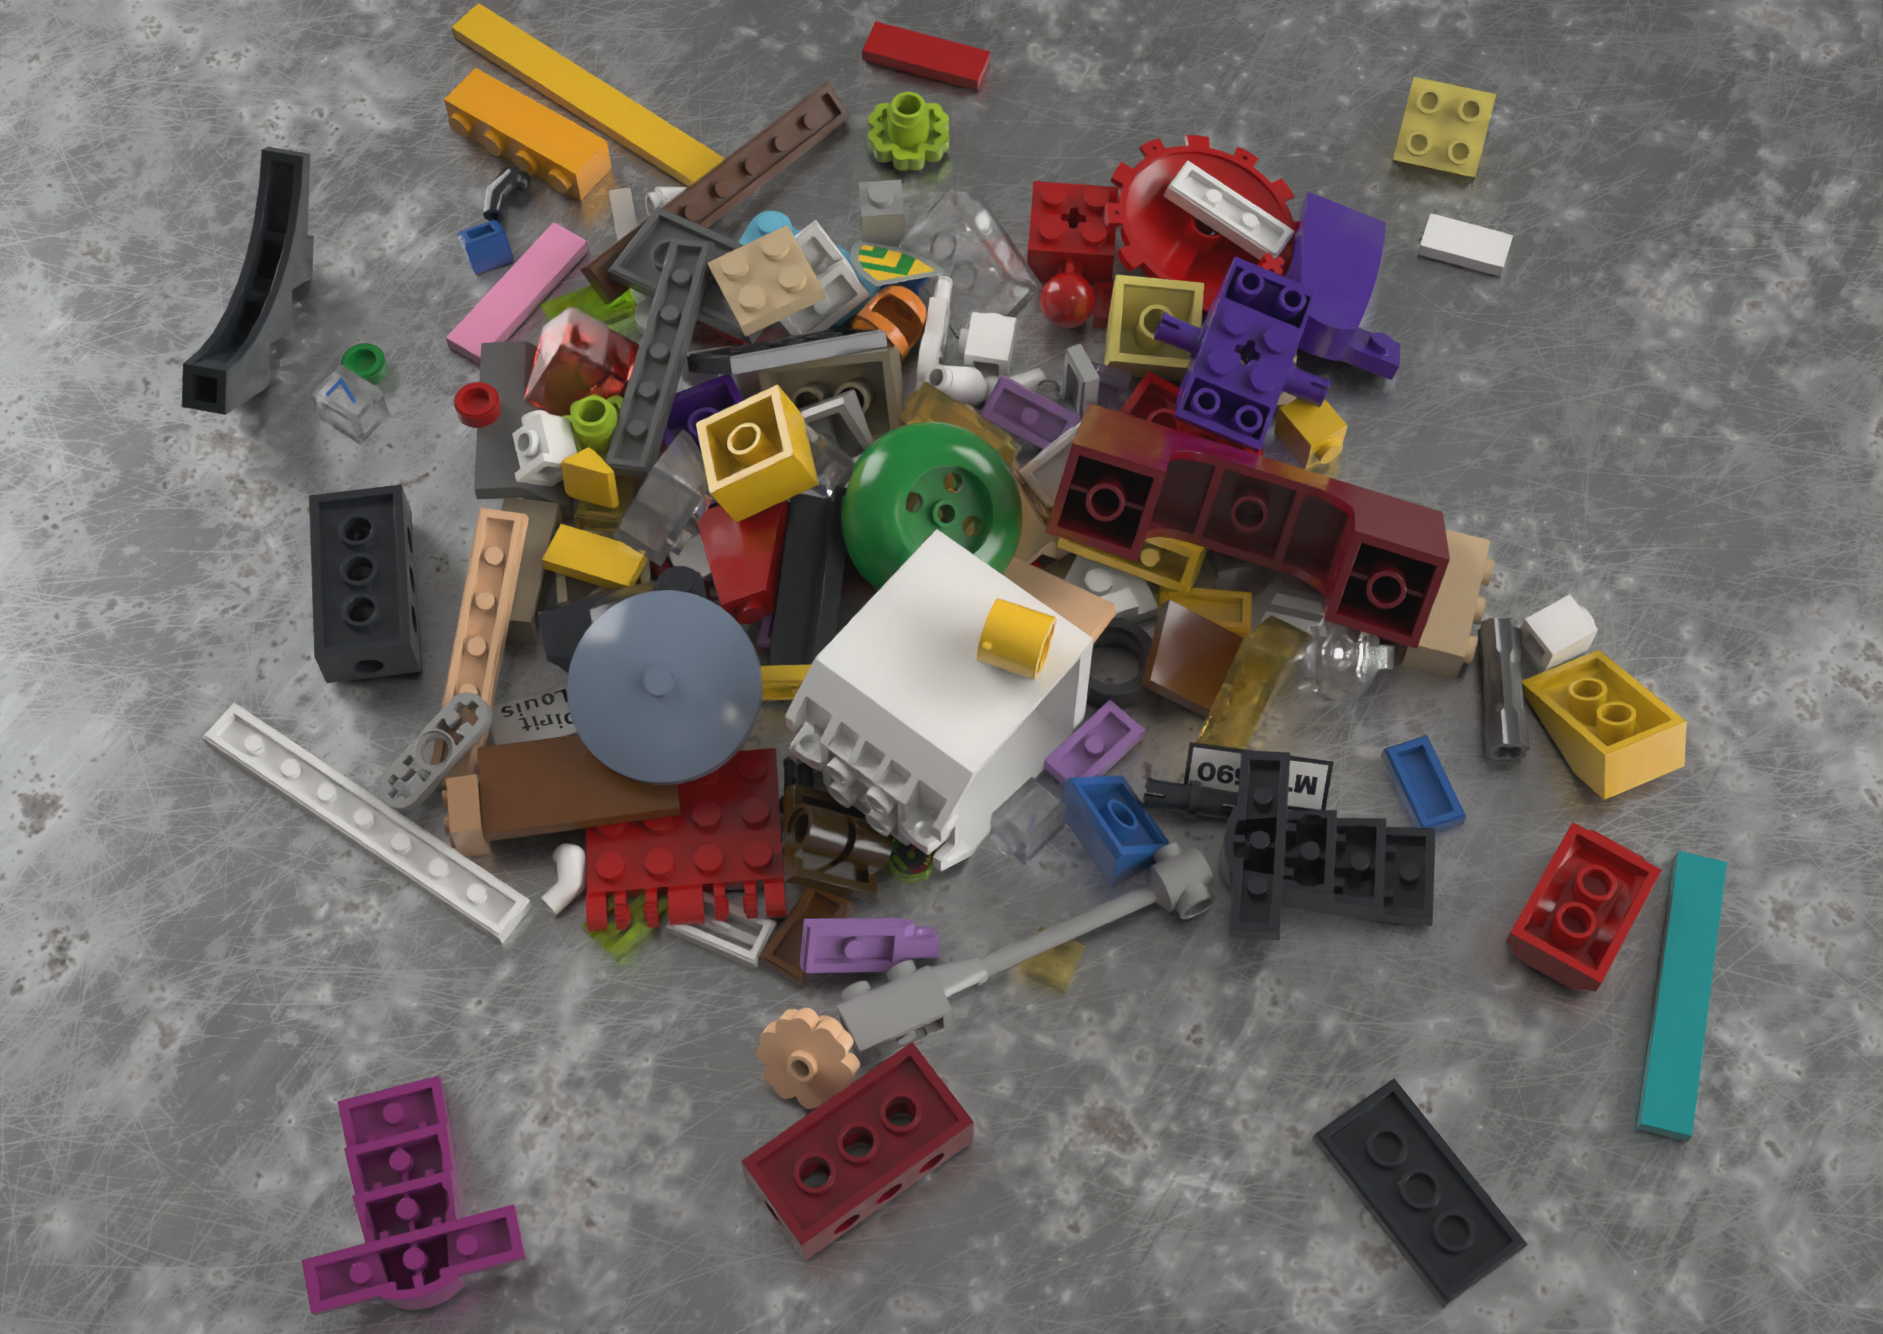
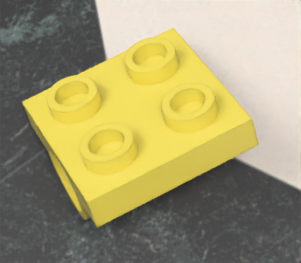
M1413 77L1393 161L1475 179L1496 94Z

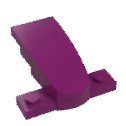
M440 1076L337 1101L347 1146L344 1148L355 1193L352 1197L365 1243L301 1260L311 1314L316 1316L380 1298L396 1308L405 1310L427 1309L451 1299L465 1287V1276L527 1260L518 1211L514 1204L462 1218L454 1143L443 1081Z

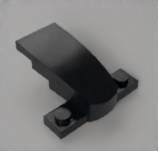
M1241 750L1238 805L1234 807L1227 821L1220 853L1222 875L1229 890H1232L1229 921L1230 938L1280 940L1282 905L1363 920L1433 925L1436 828L1386 827L1387 818H1337V810L1288 811L1290 752Z

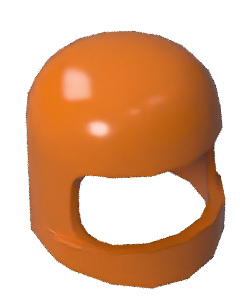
M891 285L880 289L852 320L851 328L882 329V331H886L887 347L899 345L900 362L902 363L908 356L909 350L924 334L928 311L925 304L914 292L902 286Z

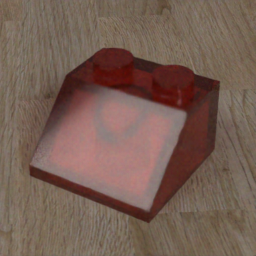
M571 306L543 326L524 400L552 415L562 417L571 415L570 406L573 402L593 394L599 395L605 400L616 395L624 398L639 344Z

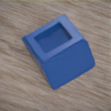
M497 220L471 227L457 234L475 274H480L514 261L507 235Z

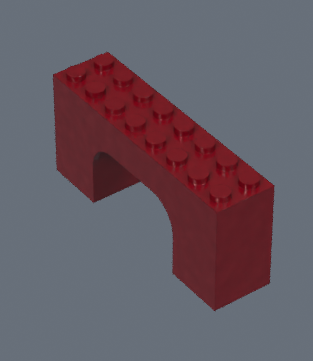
M1092 403L1088 404L1073 440L1045 533L1134 561H1138L1145 539L1166 537L1192 543L1281 571L1307 582L1323 595L1324 620L1416 649L1450 562L1444 516L1441 511Z

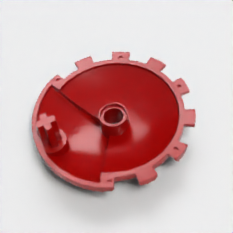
M1186 135V146L1165 148L1160 138L1151 140L1139 147L1144 157L1142 161L1133 169L1121 162L1110 180L1112 184L1120 189L1117 203L1106 202L1104 222L1105 226L1119 229L1125 247L1118 250V258L1128 271L1139 267L1149 278L1204 283L1202 317H1207L1235 257L1285 277L1292 263V240L1300 226V221L1293 220L1286 203L1293 200L1295 195L1283 179L1280 178L1271 183L1261 172L1253 167L1259 158L1238 146L1234 155L1210 148L1209 137ZM1187 161L1295 231L1277 258L1274 259L1270 253H1266L1259 260L1163 196L1170 183Z

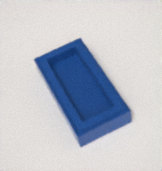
M1427 735L1383 749L1381 757L1415 828H1436L1435 833L1464 824L1466 814Z

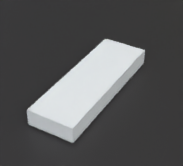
M1189 161L1185 163L1163 195L1259 260L1266 253H1270L1274 259L1277 258L1295 232Z

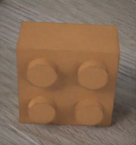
M477 774L446 778L447 790H442V801L444 808L448 809L449 817L444 818V828L446 836H450L451 847L457 848V851L465 857L491 854L490 841H485L483 835L480 782Z

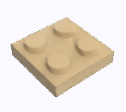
M788 225L708 262L710 271L745 337L826 298L819 280Z

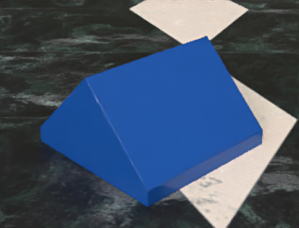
M1123 775L1068 778L1063 783L1060 814L1111 889L1156 864L1153 859L1154 853L1163 846L1170 844V842L1147 809L1143 808L1142 802Z

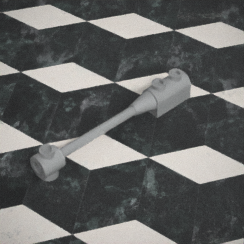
M1170 843L1154 853L1153 859L1156 864L1149 867L1146 885L987 956L969 958L933 967L927 965L918 970L913 961H904L895 965L887 972L886 975L890 981L889 983L873 990L867 981H859L848 986L841 992L844 1003L836 1006V1012L845 1031L853 1038L852 1050L859 1059L861 1068L898 1052L911 1042L916 1044L952 1028L953 1009L951 1004L988 980L989 976L1154 902L1169 912L1176 909L1182 919H1188L1204 912L1214 904L1216 899L1212 894L1215 891L1213 874L1203 854L1196 847L1183 851L1179 843Z

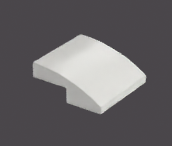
M816 220L794 237L819 280L826 298L779 320L791 336L827 330L870 296L869 291L854 269Z

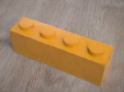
M477 68L444 99L449 118L448 123L455 133L461 137H469L482 144L491 154L495 156L501 155L519 166L520 170L528 172L529 175L534 174L547 181L559 193H568L581 201L612 169L606 140Z

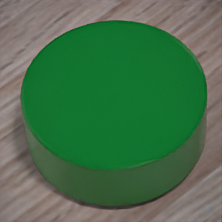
M369 343L354 345L343 354L341 359L344 376L355 387H373L379 384L387 375L388 365L384 353L376 345Z

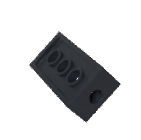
M402 484L309 495L314 657L326 683L420 672L412 512Z

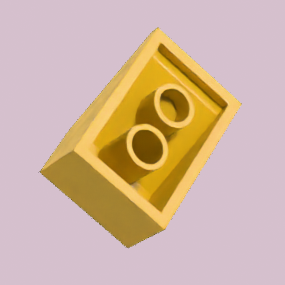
M1594 651L1522 680L1523 694L1575 775L1603 800L1685 766L1687 721L1602 651Z

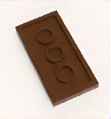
M579 734L477 748L482 825L485 841L681 815L678 784H647L620 775L597 759L586 747Z

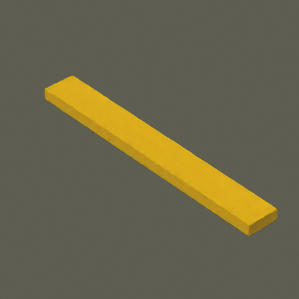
M480 3L474 6L451 27L453 37L686 186H690L725 159Z

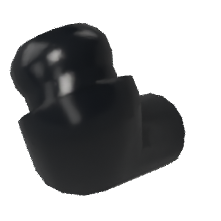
M508 166L487 186L483 217L487 221H503L507 196L511 190H514L516 193L525 192V189L530 184L529 173L519 170V166Z

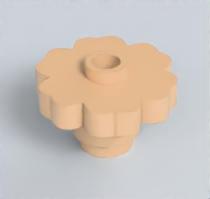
M810 1008L800 1010L788 1009L777 1022H771L760 1035V1045L757 1047L756 1056L763 1064L767 1065L763 1078L771 1087H774L775 1092L781 1098L790 1099L796 1096L801 1106L806 1109H814L841 1092L857 1079L856 1073L860 1068V1061L854 1054L849 1052L853 1046V1038L845 1031L842 1024L833 1017L826 1015L818 1016Z

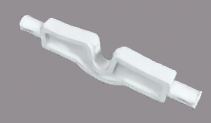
M947 276L935 278L934 295L929 300L925 332L922 337L918 358L917 383L911 414L912 424L934 422L939 395L927 387L925 377L927 371L933 365L944 363L951 315L949 303L953 280Z

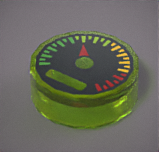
M895 838L891 855L887 861L888 869L892 876L901 882L908 884L919 883L927 879L934 870L933 856L935 855V850L930 854H926L912 843L906 846Z

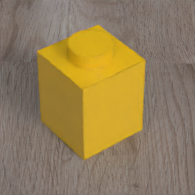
M1296 398L1279 407L1274 433L1306 470L1319 462L1322 464L1328 463L1339 455L1343 448L1342 445L1348 425L1326 400L1318 408L1312 403Z

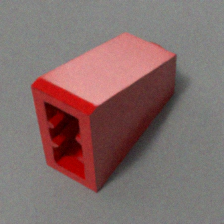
M789 499L737 523L721 505L695 514L720 605L739 625L753 624L775 611Z

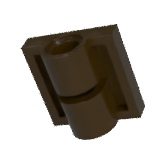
M793 784L783 790L784 882L865 901L877 895V871L885 866L891 855L893 835L883 836L869 825L865 814L853 805L849 808L844 807L829 792L798 784Z

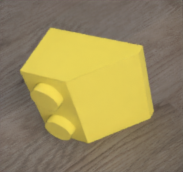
M1116 275L1106 330L1103 374L1144 378L1146 373L1150 371L1164 380L1183 381L1191 359L1189 358L1190 353L1162 341H1156L1153 337L1155 331L1158 330L1157 326L1164 312L1201 328L1204 283Z

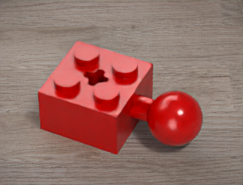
M1033 181L1026 281L1046 282L1040 293V308L1047 321L1056 327L1071 329L1085 323L1090 318L1095 307V294L1091 286H1094V282L1112 283L1116 228L1105 226L1104 208L1106 202L1117 203L1118 187Z

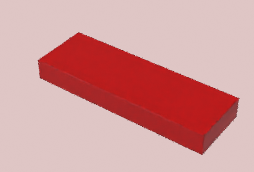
M875 21L862 49V60L976 91L980 87L991 59V51Z

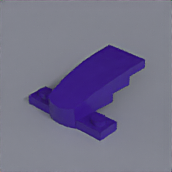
M1308 192L1301 205L1300 226L1292 240V263L1285 274L1286 278L1318 291L1298 348L1325 359L1347 362L1392 380L1400 367V343L1395 342L1384 333H1372L1359 328L1377 279L1384 247L1386 222Z

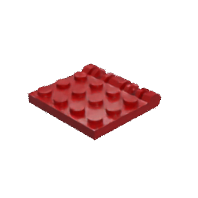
M776 748L738 751L727 763L714 772L694 781L678 784L681 815L586 828V921L588 932L609 931V900L614 899L617 930H627L631 922L628 898L645 897L646 899L644 917L648 928L659 927V896L668 895L670 926L705 923L704 892H714L716 921L727 922L729 901L726 891L740 889L745 890L743 909L747 919L758 918L757 888H764L766 917H786Z

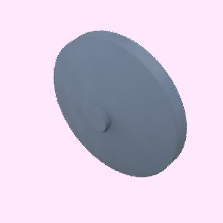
M660 590L638 594L619 602L604 612L593 622L580 640L570 664L567 681L570 715L575 729L586 747L603 764L620 775L635 781L654 785H674L694 781L714 772L727 763L740 750L751 734L760 712L763 694V680L759 658L750 638L739 623L724 609L710 600L691 593L674 590Z

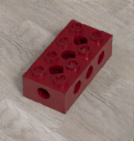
M911 1042L744 1158L741 1163L745 1180L805 1262L973 1142L974 1121L919 1049ZM896 1116H907L913 1120L909 1125L902 1127L895 1126L889 1122ZM856 1145H863L871 1149L868 1154L862 1157H854L847 1153L851 1147ZM813 1175H822L829 1179L823 1186L817 1188L808 1187L804 1184L805 1180Z

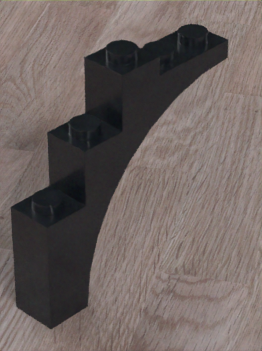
M266 147L261 150L259 188L247 253L235 289L216 328L198 352L183 363L182 407L226 415L269 387L270 344L291 332L292 289L310 280L313 274L314 236L307 235L310 177L309 153L274 147Z

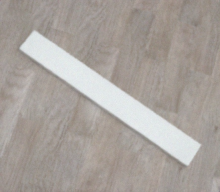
M233 703L202 737L207 746L500 944L505 942L532 909V903L528 898L236 703Z

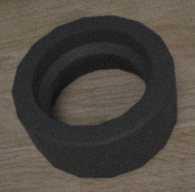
M1113 618L1094 642L1092 649L1102 645H1119L1130 650L1139 660V672L1131 681L1121 684H1105L1094 679L1089 674L1086 704L1100 709L1111 700L1120 709L1124 710L1134 707L1148 695L1150 689L1142 686L1152 638L1139 625L1124 618Z

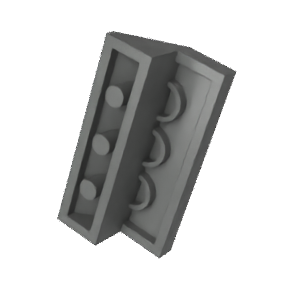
M527 341L481 343L479 382L490 384L497 390L502 410L494 423L486 427L477 428L474 482L477 500L523 498L559 503L562 517L574 516V498L565 492L563 480L553 487L516 482L515 473L520 470L512 433L523 426L521 418L532 411H546L550 415L561 417L571 415L570 406L577 398L576 366Z

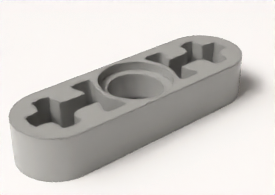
M465 692L454 696L384 772L378 787L382 800L390 807L401 812L413 811L420 807L489 730L493 720L489 705L474 693ZM464 706L469 710L479 706L475 711V715L479 718L477 723L472 726L470 723L465 722L456 731L463 738L459 744L447 732L441 730L446 724L453 731L459 726L463 718L458 713ZM436 739L446 741L449 748L447 758L438 765L427 764L423 756L426 745ZM413 760L421 769L431 774L426 780L417 774L409 784L410 789L413 791L411 796L406 798L399 795L394 799L398 792L393 786L398 779L407 782L416 773L415 770L409 767Z

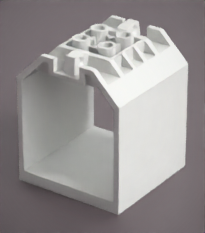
M936 529L814 659L785 715L786 727L791 731L795 732L801 724L803 725L789 748L790 759L797 764L804 762L809 767L822 771L823 782L828 787L830 795L844 807L849 808L853 805L865 814L869 825L881 835L888 836L891 834L906 846L912 843L926 854L936 850L937 852L933 856V866L939 871H943L972 856L1046 771L1044 759L1084 724L1093 638ZM997 598L1057 618L1055 633L1047 659L1036 680L976 660L978 644L985 621Z

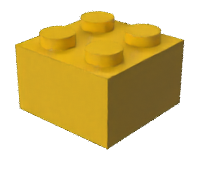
M778 384L696 423L709 492L736 523L819 485L803 415Z

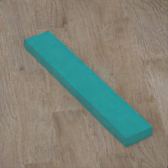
M1678 851L1673 862L1636 1129L1688 1142L1693 1135L1727 862Z

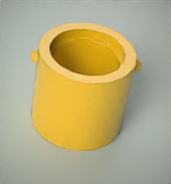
M997 598L985 621L978 644L976 660L1036 680L1047 659L1055 633L1057 618Z

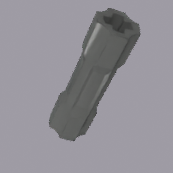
M1493 617L1482 621L1480 629L1477 630L1479 661L1483 668L1485 697L1486 756L1493 760L1515 761L1526 757V752L1530 749L1528 721L1524 713L1520 660L1522 657L1520 623L1512 618L1502 619Z

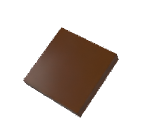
M1168 600L1160 606L1142 686L1220 724L1228 720L1246 639L1184 606Z

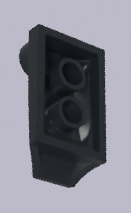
M674 566L666 569L659 576L658 580L560 602L554 607L538 612L547 661L569 673L574 652L585 632L604 612L627 598L651 591L674 590L691 593L707 599L700 572H696L694 569L686 566Z

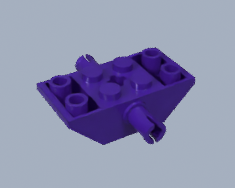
M1235 257L1201 328L1164 312L1153 339L1190 353L1189 358H1191L1178 392L1174 418L1258 453L1261 450L1278 400L1283 392L1312 403L1319 408L1327 396L1328 391H1325V389L1330 388L1331 380L1320 378L1296 368L1293 361L1318 291Z

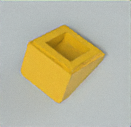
M588 447L561 461L565 492L570 497L611 509L618 506L619 500L614 471L593 449L591 450Z

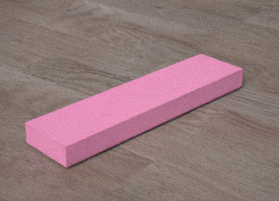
M553 222L446 337L448 347L480 365L481 343L505 342L589 251L588 242Z

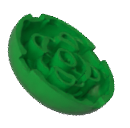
M919 422L889 431L875 440L861 454L852 468L854 471L850 478L846 495L842 496L841 525L844 541L854 565L873 588L879 591L923 544L924 539L929 535L931 536L936 529L1000 574H1004L1016 553L1021 537L1023 521L1022 501L1018 485L1010 467L998 451L985 439L968 429L954 424ZM949 473L954 477L953 490L955 493L948 492L944 487V478ZM909 492L915 493L919 498L912 512L907 511L905 508ZM939 508L942 511V518L940 520L937 515ZM967 517L974 522L975 528L972 537L966 535L962 528L963 521Z

